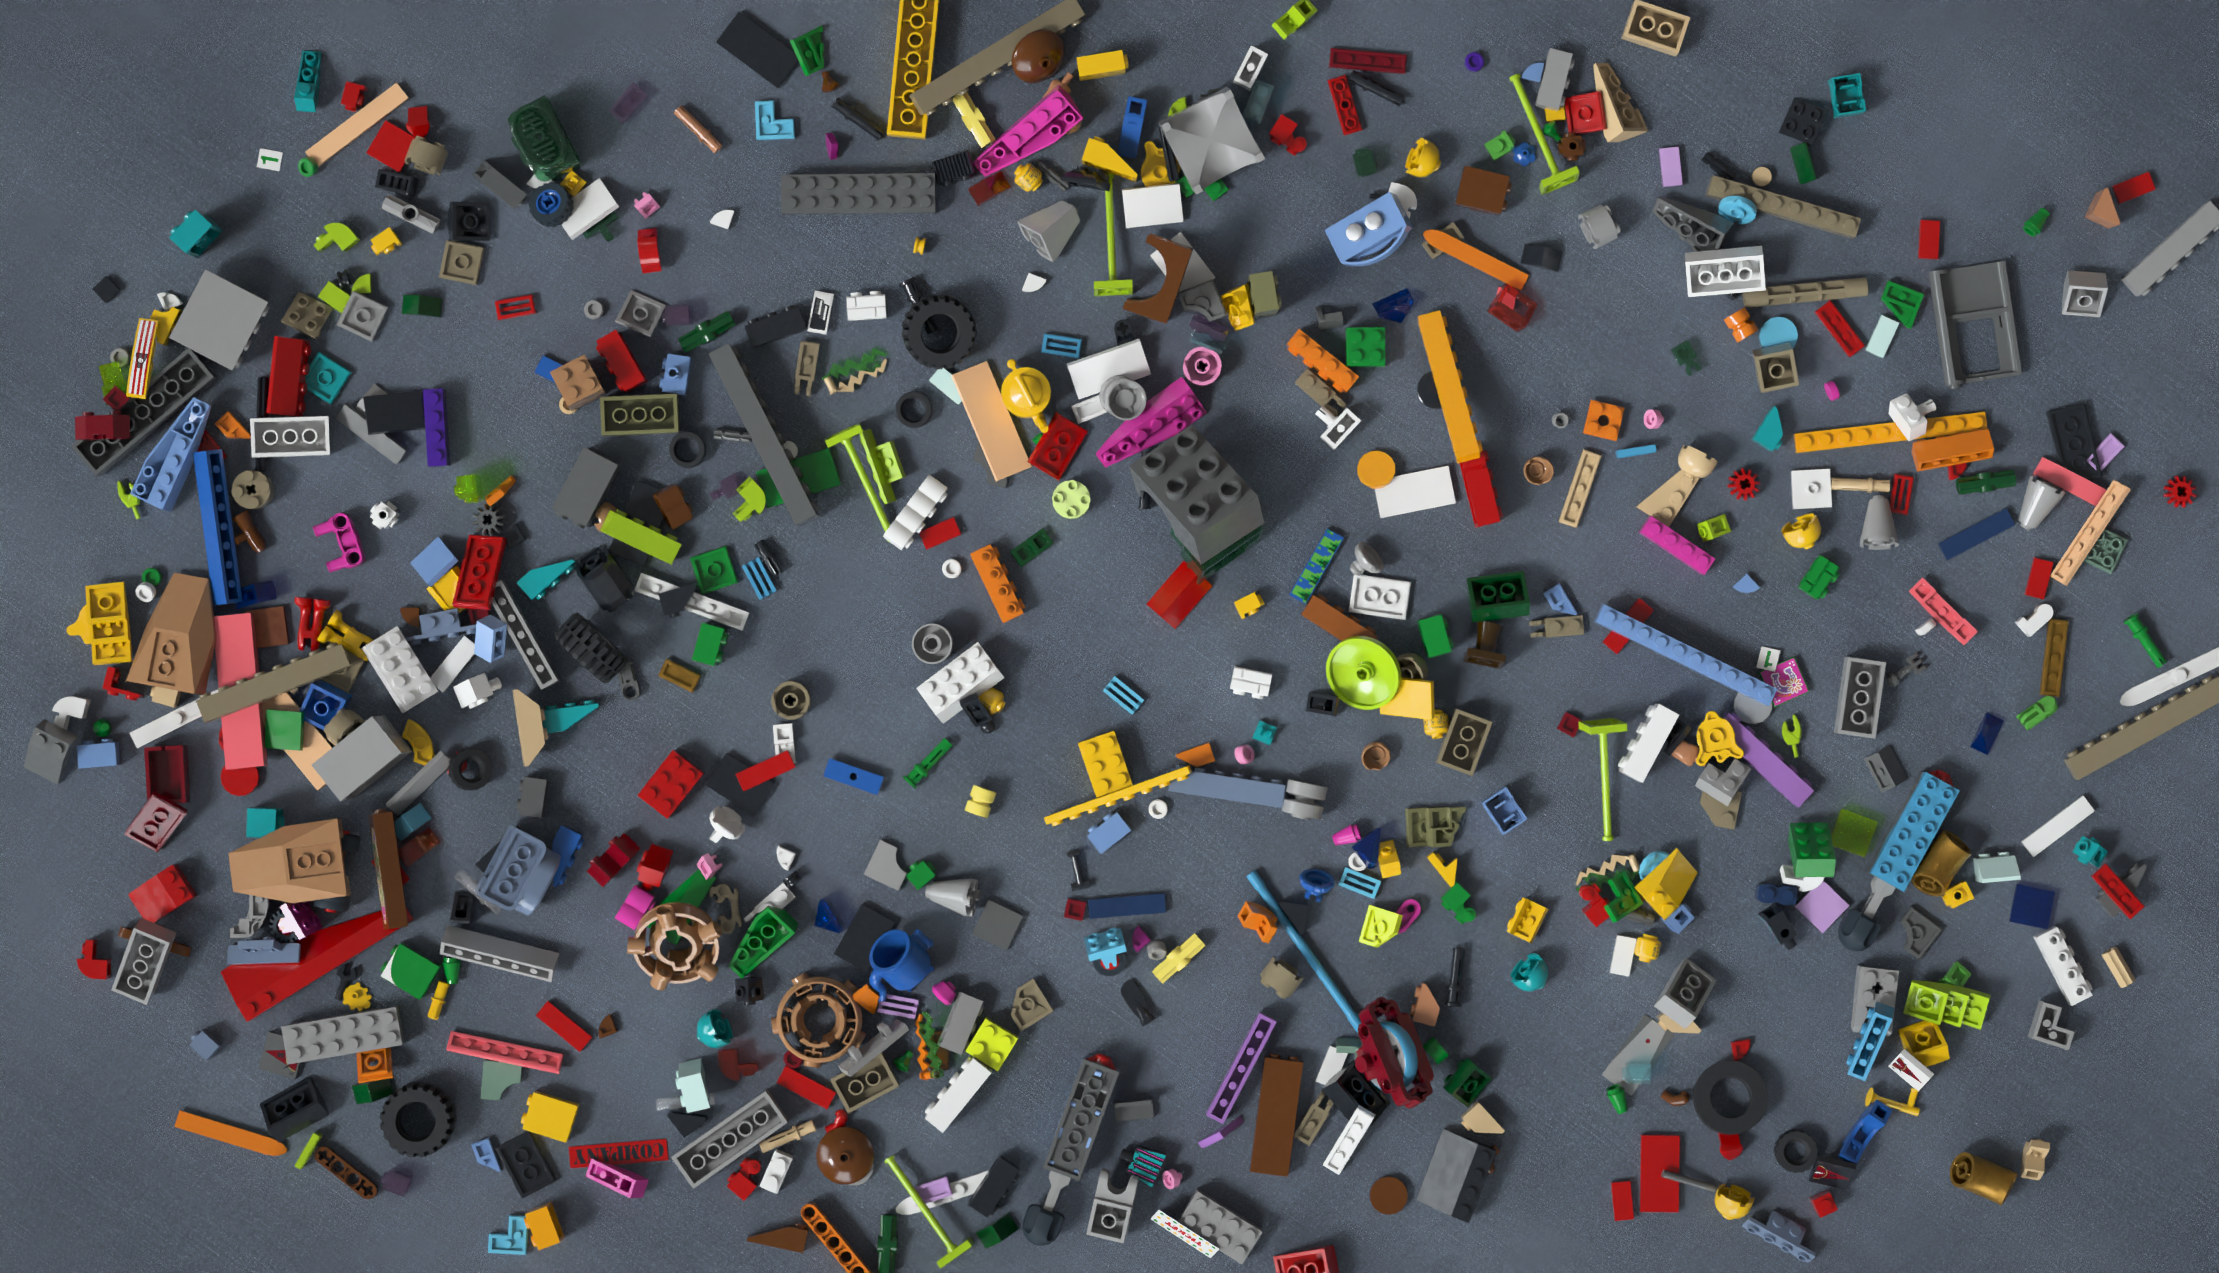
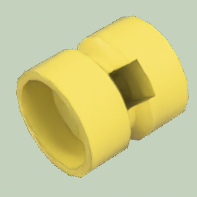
M973 785L970 793L972 799L967 801L965 811L988 818L991 810L989 804L993 803L996 792Z

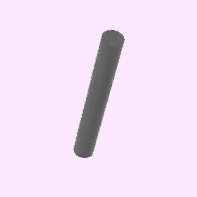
M1663 1170L1661 1173L1663 1178L1715 1192L1717 1189L1715 1184L1667 1170Z

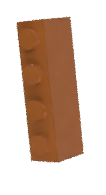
M1320 594L1317 597L1313 595L1300 614L1341 641L1352 636H1367L1376 640L1378 638L1375 635L1377 631L1369 626H1366V628L1359 625L1360 620L1352 615L1348 618L1343 614L1344 610L1337 605L1331 607L1327 604L1328 600Z

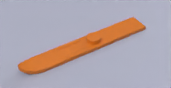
M1431 229L1423 232L1425 240L1430 245L1519 290H1522L1529 276L1444 232Z
M179 1110L174 1126L266 1155L279 1156L287 1152L286 1146L281 1142L278 1143L276 1139Z

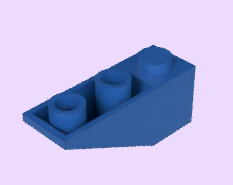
M1128 96L1117 153L1119 156L1136 159L1147 100Z
M565 825L560 826L552 842V850L561 856L559 867L553 878L554 887H558L559 884L563 885L567 878L565 872L568 867H572L576 859L573 855L576 849L580 850L584 843L582 839L583 834Z

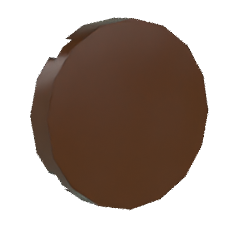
M1385 1176L1373 1183L1370 1188L1369 1197L1374 1209L1382 1214L1391 1215L1403 1209L1406 1205L1408 1194L1405 1185L1398 1178Z

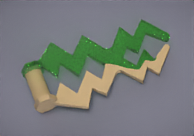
M873 348L870 356L863 352L862 360L859 364L848 358L844 368L833 363L829 373L822 377L830 391V395L837 392H854V383L861 385L864 374H869L876 378L877 371L883 373L887 359H884L881 366L875 362L873 370L866 366L867 362L873 364L875 354L886 357V354ZM850 367L859 371L858 378L850 376L848 386L840 382L839 388H836L831 376H834L838 379L839 373L848 377Z
M1636 854L1628 856L1612 855L1611 862L1604 861L1599 872L1589 867L1586 874L1580 871L1576 885L1582 879L1588 883L1591 875L1597 878L1595 884L1599 889L1604 882L1609 885L1608 880L1611 878L1605 876L1606 868L1614 871L1617 861L1625 866L1627 859L1633 872L1631 873L1626 869V874L1632 882L1640 869L1635 857Z

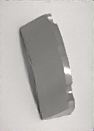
M249 895L247 917L240 918L239 924L230 928V938H250L259 930L268 913L269 898Z

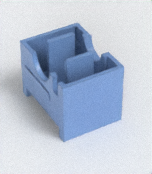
M1505 786L1480 802L1502 835L1527 820V817ZM1498 795L1497 798L1488 803L1489 800ZM1511 821H1515V823H1512L1506 829L1504 828V826H1506Z

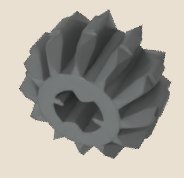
M484 504V511L478 507L477 511L480 514H473V517L478 518V521L472 522L473 525L479 524L476 531L479 532L483 529V536H486L488 531L490 536H494V530L500 533L501 530L497 526L505 525V523L499 522L500 519L505 518V515L498 516L502 510L500 508L495 510L494 504L490 509L487 504ZM486 516L493 517L491 518L492 524H485Z

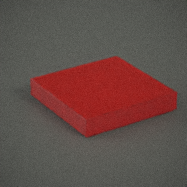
M1602 91L1565 98L1564 103L1569 133L1580 135L1607 130Z
M385 120L366 153L400 173L406 164L404 160L411 141L415 137Z

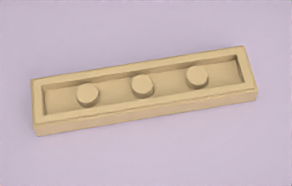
M1583 449L1558 522L1577 528L1602 455Z

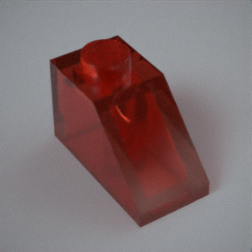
M1000 171L968 188V191L976 205L980 207L1010 189L1011 186Z
M429 827L398 850V855L406 866L410 867L439 845L441 841Z

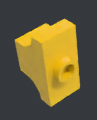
M174 307L167 312H160L154 309L150 319L159 321L156 342L165 346L168 345L169 337L183 311Z
M1393 840L1374 844L1382 878L1400 875V862Z

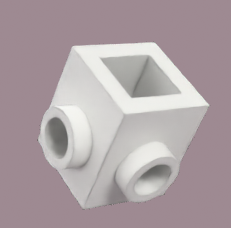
M388 501L387 503H376L370 511L372 512L370 517L373 519L372 523L379 529L383 527L389 529L396 525L399 520L397 517L400 513L396 511L397 507ZM383 511L386 512V517L384 519L380 517V514Z

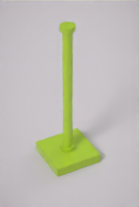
M1520 73L1509 78L1510 82H1513L1552 172L1550 177L1540 182L1539 189L1541 194L1544 195L1578 181L1580 172L1577 166L1563 172L1559 171L1521 83Z
M1106 173L1109 175L1108 182L1111 184L1109 192L1105 191L1109 280L1094 281V296L1133 295L1132 280H1117L1112 183L1114 174Z
M859 422L825 438V442L828 448L840 442L845 445L886 532L890 527V523L851 442L853 440L852 436L863 432Z
M1617 718L1579 721L1580 730L1590 735L1598 734L1600 736L1604 836H1602V840L1612 841L1614 836L1611 829L1607 734L1627 731V723Z
M892 1155L884 1162L889 1164L948 1248L946 1250L948 1253L936 1262L941 1269L972 1247L974 1242L971 1238H968L958 1246L956 1243L953 1244L894 1158L896 1157Z

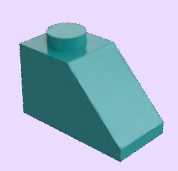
M1775 406L1770 408L1751 439L1770 452L1774 449L1778 450L1783 442L1781 439L1783 431L1778 409Z

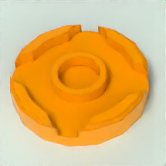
M1370 451L1359 460L1357 465L1358 477L1369 488H1383L1390 484L1395 475V463L1384 452Z

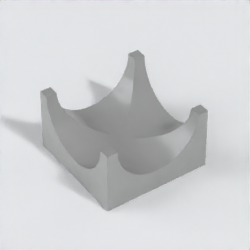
M1228 87L1158 122L1192 191L1196 195L1218 179L1242 167L1265 160L1263 153L1257 146L1239 111L1232 91Z

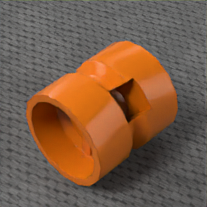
M1745 307L1724 319L1728 328L1733 329L1732 335L1737 343L1758 331L1754 321L1749 320L1750 315Z

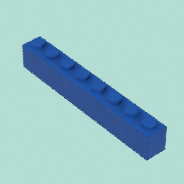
M222 449L194 452L193 457L213 605L243 602Z

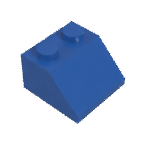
M319 679L311 684L299 712H304V721L324 730L326 724L331 721L340 709L345 708L347 710L352 695Z

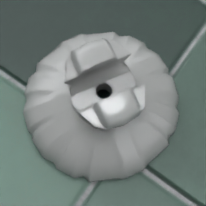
M1359 542L1356 545V560L1350 564V570L1354 575L1360 576L1366 570L1371 573H1379L1384 569L1382 559L1370 545L1364 542Z

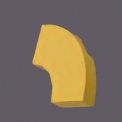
M408 719L402 737L408 740L413 747V762L426 765L434 757L432 740L421 725Z

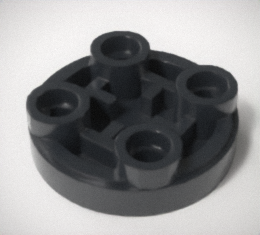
M1431 371L1422 376L1418 382V399L1424 406L1430 409H1441Z

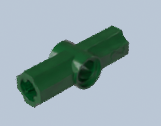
M726 311L712 320L709 319L697 325L694 330L679 337L678 340L685 353L702 344L715 340L720 334L736 326L729 311Z
M2006 470L1957 478L1955 483L1958 495L2013 487L2016 486V475L2014 470Z
M881 1214L880 1235H878L877 1252H879L878 1273H894L898 1236H896L897 1215Z

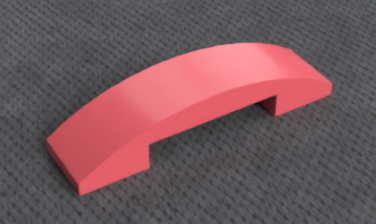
M2043 457L2033 473L2094 506H2097L2107 491Z
M1923 577L1909 590L1922 607L1963 645L1978 632Z

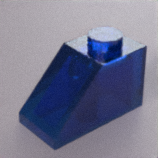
M265 581L242 587L243 602L235 604L237 609L277 599L273 581Z

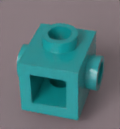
M2082 836L2076 843L2073 853L2078 856L2077 860L2086 866L2090 863L2098 868L2108 851L2100 846L2101 842L2093 837L2088 839Z

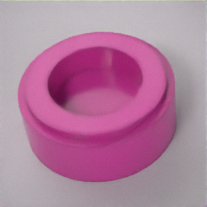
M1833 381L1825 383L1824 388L1828 398L1831 401L1838 399L1840 394L1837 385Z

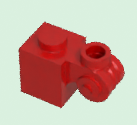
M1281 114L1269 132L1270 140L1278 146L1283 144L1288 147L1286 151L1296 156L1297 153L1305 150L1307 142L1303 137L1293 138L1292 133L1298 124Z
M1595 883L1592 885L1586 884L1580 887L1579 895L1584 900L1590 901V903L1581 910L1597 928L1609 918L1604 906L1610 901L1606 897L1603 899L1599 895L1601 890Z
M748 1157L740 1164L741 1170L738 1173L734 1171L727 1179L729 1181L727 1187L743 1201L746 1200L758 1185L750 1178V1174H757L761 1169L759 1160L749 1159Z

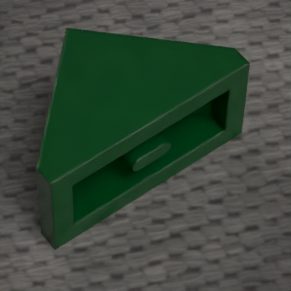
M403 295L402 314L440 318L442 298Z
M390 1078L352 1085L356 1104L371 1103L394 1093Z
M1007 1213L977 1231L976 1234L985 1249L1002 1242L1019 1228L1011 1215Z

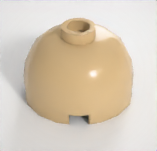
M1686 445L1682 446L1678 456V464L1684 471L1683 475L1692 480L1695 477L1705 478L1710 475L1718 462L1714 458L1708 459L1707 454L1693 447H1686Z

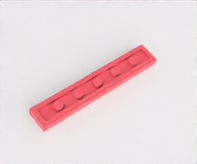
M451 1031L446 1048L447 1051L556 1074L560 1073L564 1054L455 1031Z

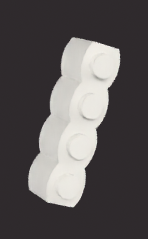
M929 474L883 537L901 551L904 547L908 549L914 541L911 537L915 532L919 534L926 525L923 521L927 517L931 518L936 512L935 505L938 502L942 503L948 496L946 493L948 488Z

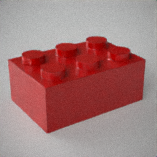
M614 330L596 340L598 344L596 349L601 357L607 359L608 362L605 365L610 373L616 375L615 383L620 390L630 393L648 382L618 330Z
M672 750L637 796L666 819H669L705 773L679 752Z

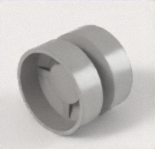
M1113 376L1106 380L1100 389L1099 399L1102 407L1120 420H1132L1138 417L1146 406V393L1140 384L1126 376Z
M939 624L921 626L912 638V650L915 656L927 664L943 662L950 656L953 649V638L950 632Z
M1288 779L1286 792L1296 797L1295 799H1284L1282 811L1291 813L1292 817L1310 820V818L1321 820L1324 807L1315 804L1314 800H1325L1328 787Z

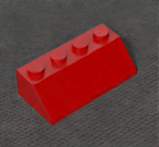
M274 336L266 413L302 417V413L305 411L304 394L307 392L305 375L309 373L308 356L311 354L310 341Z

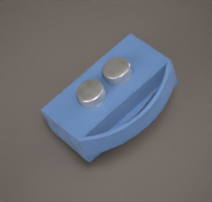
M1388 192L1325 229V232L1342 264L1346 266H1366L1377 263L1396 251L1406 239L1409 231L1413 229V226L1398 196ZM1396 239L1392 246L1389 247L1385 252H1383L1379 256L1366 261H1361V259L1365 256L1374 254L1382 250L1387 245H1389L1393 240Z

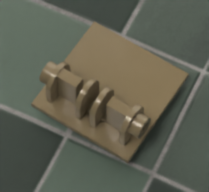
M298 292L281 322L316 339V337L319 338L320 330L332 312L333 307Z

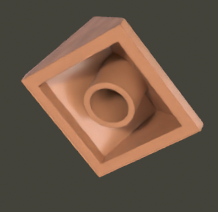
M2106 188L2095 194L2085 218L2110 229L2120 225V221L2109 189Z

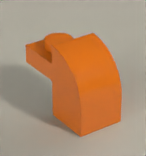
M1246 901L1238 914L1243 927L1256 930L1262 942L1269 943L1276 934L1278 928L1275 922L1278 918L1266 907Z

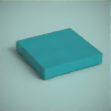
M318 352L309 366L308 375H305L307 390L332 405L352 372Z

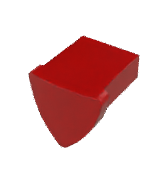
M427 106L408 108V122L406 123L408 131L415 137L420 136L424 138L430 126Z
M1718 1133L1721 1155L1728 1160L1738 1157L1743 1150L1739 1134L1728 1135Z

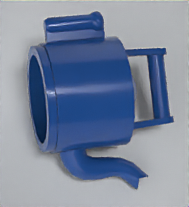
M891 930L881 935L873 944L869 960L874 970L870 975L869 981L870 985L878 991V1002L886 1001L887 997L886 987L881 982L882 978L893 988L907 990L910 993L931 971L935 970L930 964V956L926 951L933 946V941L920 930H915L911 936L901 930Z

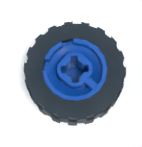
M553 182L544 183L533 191L529 199V211L540 224L546 227H556L557 225H562L571 216L574 202L571 194L560 184H554Z

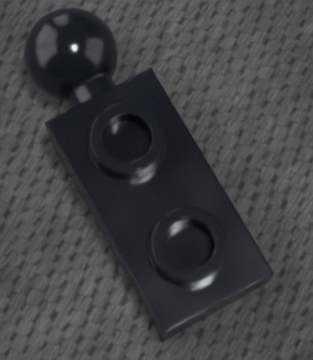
M977 693L959 700L960 706L975 727L980 726V730L985 734H990L994 731L995 724L992 721V714H990Z

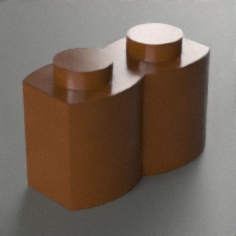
M670 484L653 494L657 506L671 529H675L693 519L691 514L693 513L692 507L688 502L685 503L683 499L685 494L682 488L675 484Z

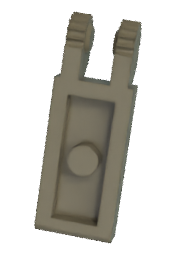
M800 342L794 394L799 395L801 380L808 381L806 396H811L820 343Z
M1308 368L1295 382L1299 388L1321 407L1324 405L1335 417L1339 413L1327 403L1334 399L1343 408L1347 405Z
M1583 615L1529 621V626L1544 624L1545 632L1530 633V638L1584 635Z
M1323 1091L1319 1093L1315 1102L1311 1104L1293 1136L1308 1146L1311 1145L1333 1105V1102L1329 1099L1325 1109L1318 1106L1325 1096Z

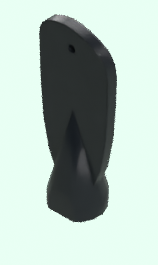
M1126 981L1121 988V995L1132 1012L1140 1019L1141 1025L1145 1026L1155 1020V1018L1149 1013L1147 1003L1135 981Z

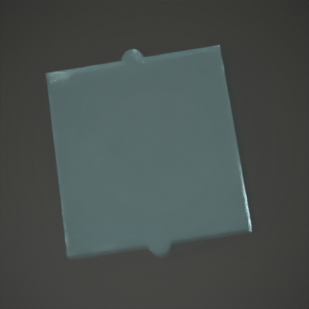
M1195 329L1194 333L1192 332L1190 342L1222 354L1223 350L1227 347L1225 345L1226 340L1199 329Z

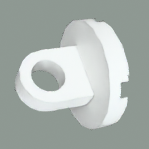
M716 806L710 813L709 819L715 830L709 839L717 843L722 836L733 840L738 839L745 832V825H742L740 815L729 807L723 806L719 808V806Z

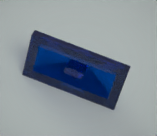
M1406 288L1374 302L1372 305L1379 318L1402 323L1414 304V300Z
M1986 712L1970 747L1988 755L2004 720Z
M1379 828L1372 830L1352 846V849L1368 869H1373L1378 865L1381 833Z
M822 898L819 900L814 926L841 933L843 928L825 899Z

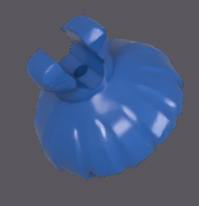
M1311 868L1304 870L1299 876L1302 887L1307 890L1305 892L1306 899H1310V895L1313 894L1317 897L1316 901L1320 902L1323 899L1322 894L1329 892L1334 887V877L1324 870Z

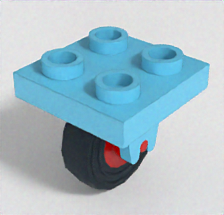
M1111 928L1106 932L1093 933L1084 938L1089 961L1093 962V966L1098 973L1104 976H1115L1125 968L1127 963L1125 952L1127 950L1121 928Z

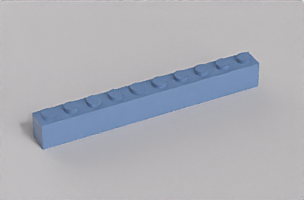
M1601 605L1594 620L1595 623L1765 706H1770L1777 691V688L1607 605Z

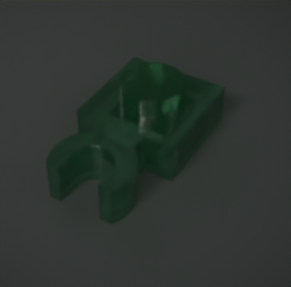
M1688 340L1671 349L1679 366L1685 364V372L1688 376L1692 375L1690 372L1691 366L1696 367L1697 371L1701 370L1700 365L1693 361L1697 355Z

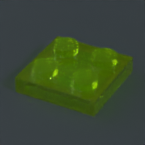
M1841 808L1831 833L1833 846L1865 858L1878 821Z

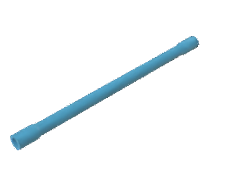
M1254 870L1246 876L1276 915L1278 921L1358 1033V1026L1361 1024V1020L1357 1012L1353 1010L1272 896L1257 871Z

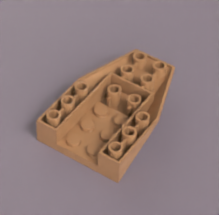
M173 573L145 627L126 681L198 695L206 693L216 642L210 579Z
M337 818L283 826L228 853L233 892L289 903L351 896L349 876L345 874L341 838H344L342 819Z

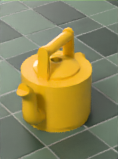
M1014 359L1008 360L1007 366L1013 371L1009 373L1002 384L1001 395L1004 405L1013 415L1020 418H1032L1041 432H1048L1047 421L1043 414L1051 399V388L1047 378L1034 368L1023 367L1016 369V361Z

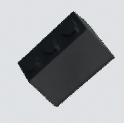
M1355 1060L1350 1061L1322 1088L1348 1121L1358 1105L1375 1114L1369 1127L1376 1122L1390 1104L1379 1088L1371 1081H1367L1364 1072L1361 1073L1357 1070Z
M311 1076L260 1103L267 1129L278 1143L329 1115L325 1101Z

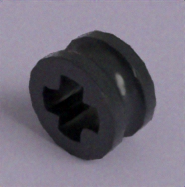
M344 270L343 273L337 271L340 288H344L345 285L350 287L351 282L348 271Z
M796 870L783 880L784 883H787L788 888L801 879V876L796 875Z

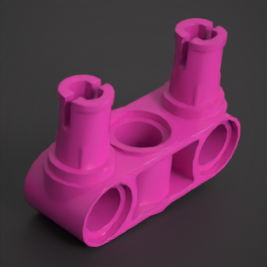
M337 513L331 516L328 521L313 526L316 537L332 531L336 533L338 544L343 552L342 557L326 562L330 573L345 567L351 569L361 566L365 562V554L359 535L348 514ZM341 516L346 518V525L343 527L338 525V519ZM354 552H357L360 556L357 563H353L351 560V555Z

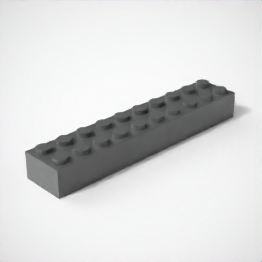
M728 343L709 353L795 525L801 527L819 518L818 512L821 509L818 503L811 499L812 491L808 484L802 482L801 478L804 476L800 468L794 466L792 461L795 458L792 452L785 448L786 440L779 431H776L775 427L778 425L774 417L770 414L768 415L766 410L769 407L766 401L759 397L760 389L753 380H750L749 376L752 374L748 366L741 362L740 359L743 356L738 347L736 348V346Z

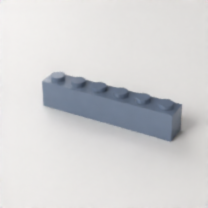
M1176 765L1175 768H1171V771L1180 769L1185 766ZM1195 768L1192 773L1188 774L1189 778L1179 782L1176 778L1171 780V784L1168 786V791L1282 808L1286 785L1282 784V780L1271 779L1270 782H1264L1262 777L1252 776L1250 780L1244 779L1242 774L1233 773L1232 777L1225 776V772L1214 770L1213 774L1206 773V769Z

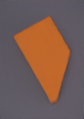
M227 411L214 423L227 438L251 439L249 431L230 411Z
M510 475L485 496L487 504L491 507L503 497L516 482V479Z
M1209 743L1175 754L1177 758L1196 767L1215 761Z
M866 984L855 992L852 997L870 1013L875 1014L879 995Z

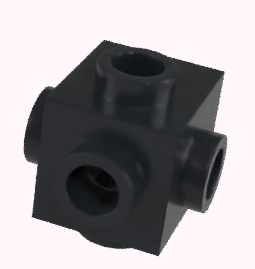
M762 977L735 979L736 1002H744V1005H756V1001L763 1000Z

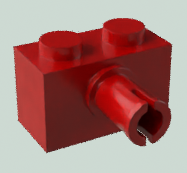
M651 844L649 851H644L642 861L639 862L637 872H640L638 880L643 882L642 888L644 890L651 891L654 886L660 887L671 862L672 850Z

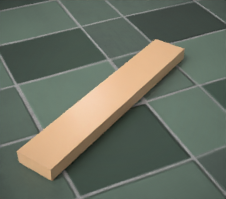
M395 83L305 151L308 157L315 159L318 167L407 101L409 99L399 84Z
M2116 480L2112 481L2050 576L2065 586L2068 585L2131 490L2130 488Z

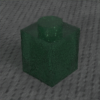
M1366 148L1355 150L1356 154L1352 155L1357 178L1376 174L1377 169L1372 150H1367Z

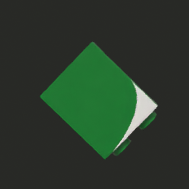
M403 942L399 946L396 944L390 953L393 955L390 961H385L380 970L383 972L380 977L421 1000L442 965L432 962L405 946L406 944Z

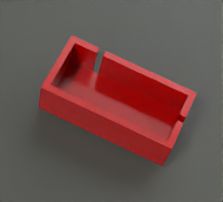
M1487 450L1480 451V458L1459 463L1475 528L1501 522L1500 518L1503 517L1501 507L1497 506L1495 499H1498L1496 487L1492 488L1491 480H1494L1491 468L1488 469L1486 462L1489 461Z

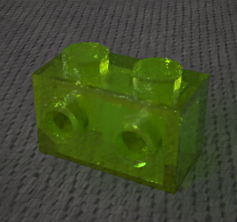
M472 474L456 477L457 485H454V493L456 497L458 496L459 500L472 504L478 503V499L483 498L480 475Z

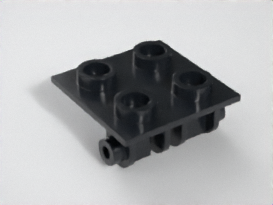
M1794 98L1778 133L1803 143L1806 142L1808 146L1813 145L1829 110Z

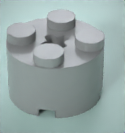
M1598 205L1578 216L1583 221L1580 224L1582 232L1589 244L1592 242L1595 244L1593 246L1594 249H1598L1616 240L1617 234L1620 233V228L1616 222H1613L1611 210L1607 205Z

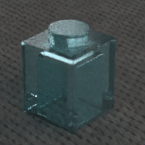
M1625 1062V1067H1622V1079H1625L1626 1083L1650 1084L1651 1064Z

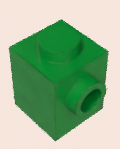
M917 860L909 867L912 871L906 877L919 890L936 875L934 872L936 868L930 861L926 863L923 860L920 863Z

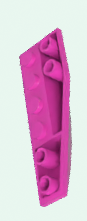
M1059 84L1010 126L972 163L986 177L1055 143L1084 117L1072 97Z
M1180 377L1147 401L1143 412L1138 417L1123 422L1097 451L1096 456L1106 468L1177 435L1207 412L1185 380Z

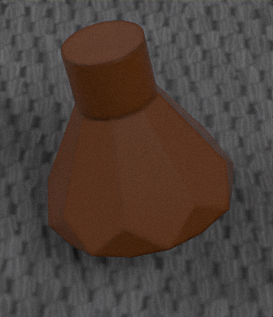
M828 71L821 73L823 77L822 92H832L839 87L838 82L830 77Z

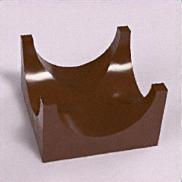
M1150 233L1145 242L1155 247L1162 255L1166 265L1165 282L1161 290L1154 296L1144 300L1127 299L1122 309L1167 324L1194 248Z

